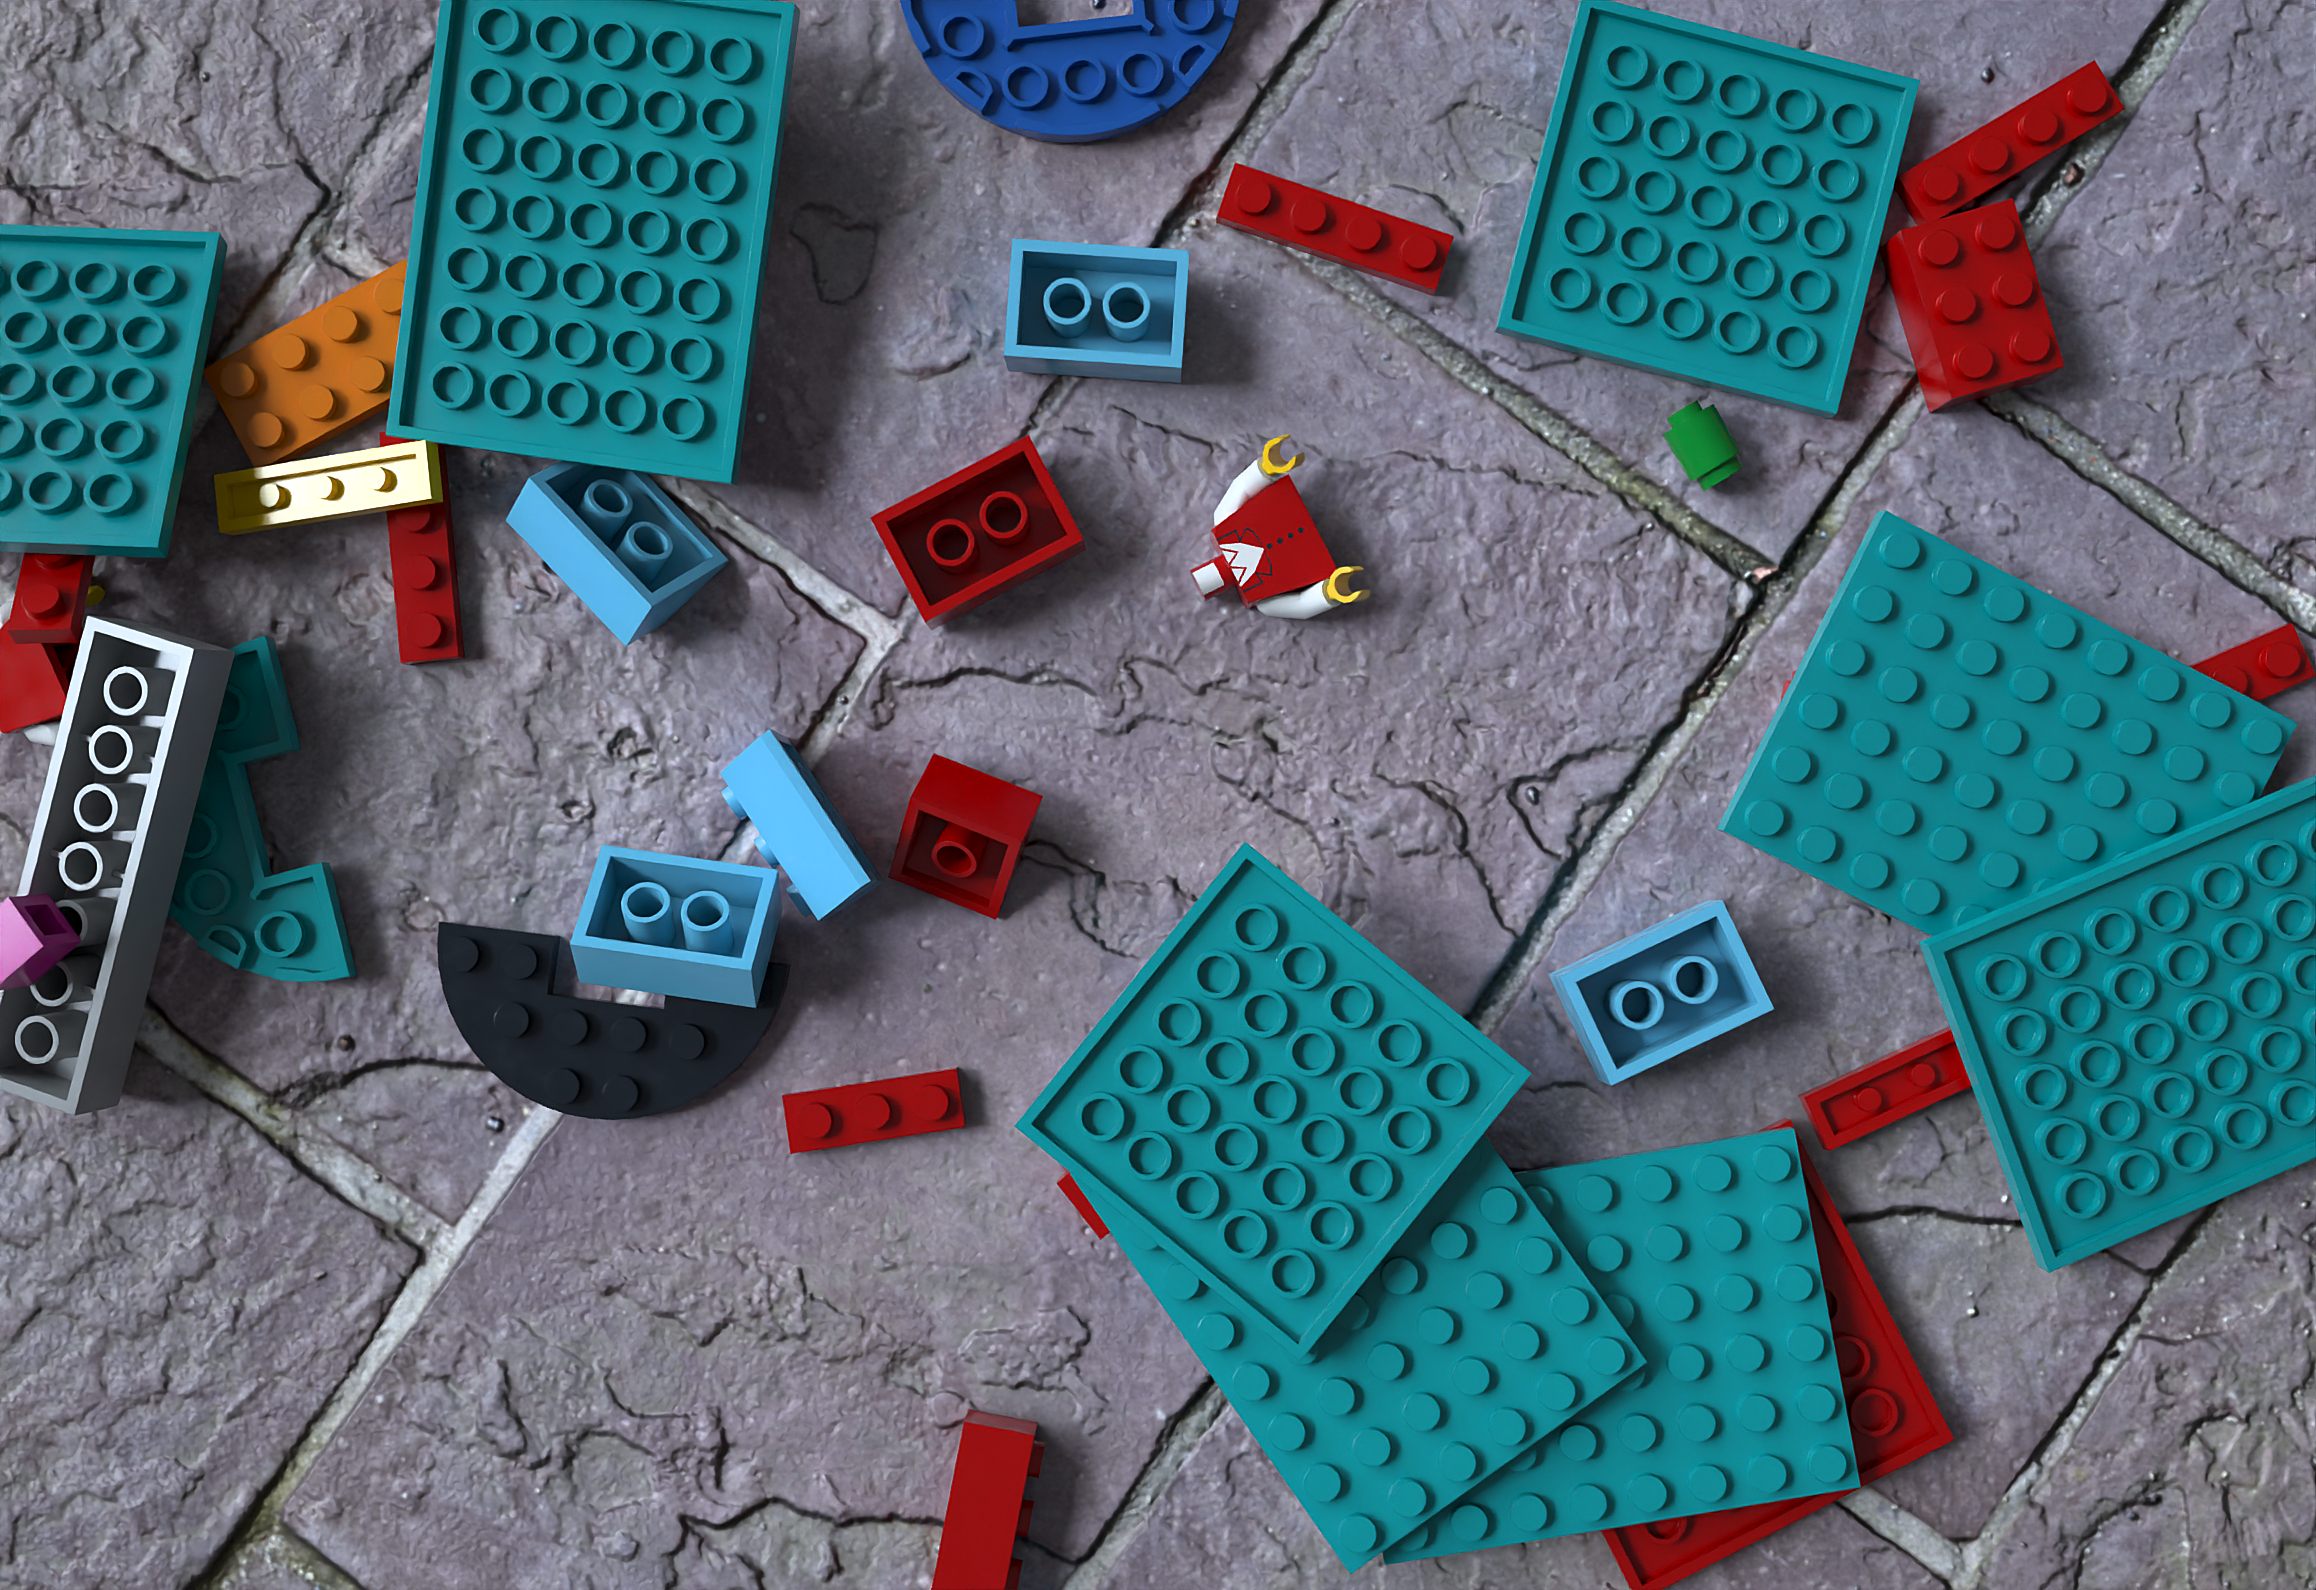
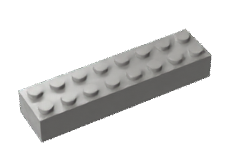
M87 616L17 896L48 894L82 942L31 986L0 990V1090L73 1116L119 1105L235 651L132 619Z

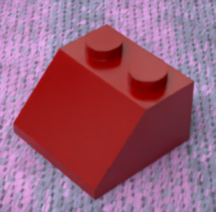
M933 753L910 797L888 877L996 920L1031 835L1043 796Z

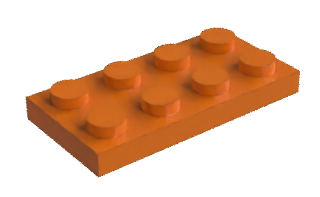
M407 259L402 260L203 370L207 382L254 468L288 463L389 407Z

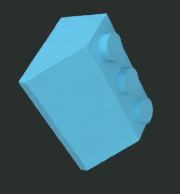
M560 461L528 478L506 518L508 524L626 647L664 624L728 562V559L646 473Z
M769 729L720 772L728 784V787L721 791L723 797L740 820L749 816L761 834L754 839L755 845L773 869L781 864L793 882L786 890L804 917H808L813 913L818 921H826L884 882L788 737Z

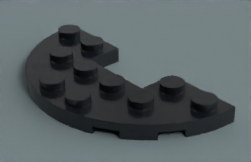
M441 921L438 924L437 953L442 989L450 1013L473 1053L504 1084L525 1098L546 1108L588 1119L621 1120L659 1114L682 1106L706 1094L725 1081L742 1066V1063L770 1029L780 1008L791 964L768 962L756 1008L665 995L664 1007L553 994L561 937L559 935Z

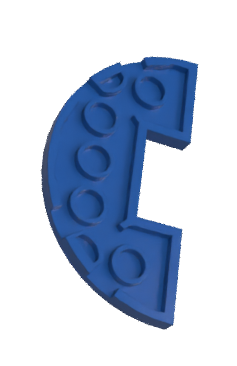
M900 0L910 36L919 55L932 75L960 104L987 122L1012 133L1043 141L1071 143L1102 140L1134 131L1154 122L1185 100L1207 77L1221 56L1236 21L1240 0H1131L1133 10L1131 15L1019 27L1016 0Z

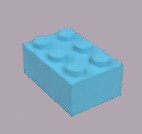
M1012 238L1004 359L1008 371L1181 383L1190 250Z
M602 845L570 942L579 982L756 1008L782 913L778 870Z
M1705 900L1548 974L1598 1081L1611 1086L1774 1010L1723 900Z

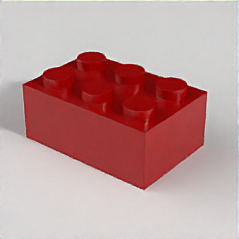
M2013 198L1900 230L1879 249L1929 413L2039 382L2065 367Z
M1029 435L870 517L924 622L931 630L1086 550L1084 539Z

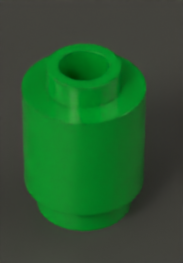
M1696 400L1667 418L1672 429L1662 436L1689 481L1692 482L1696 479L1703 492L1744 468L1737 455L1742 450L1714 404L1702 409Z

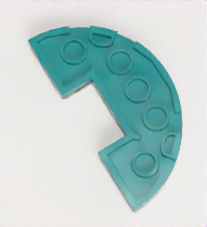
M262 636L229 649L235 651L168 916L169 918H175L184 930L198 941L196 945L215 958L237 969H245L280 981L294 982L329 981L357 976L330 863L320 862L274 875L271 872L245 765L300 751L301 746L274 638Z

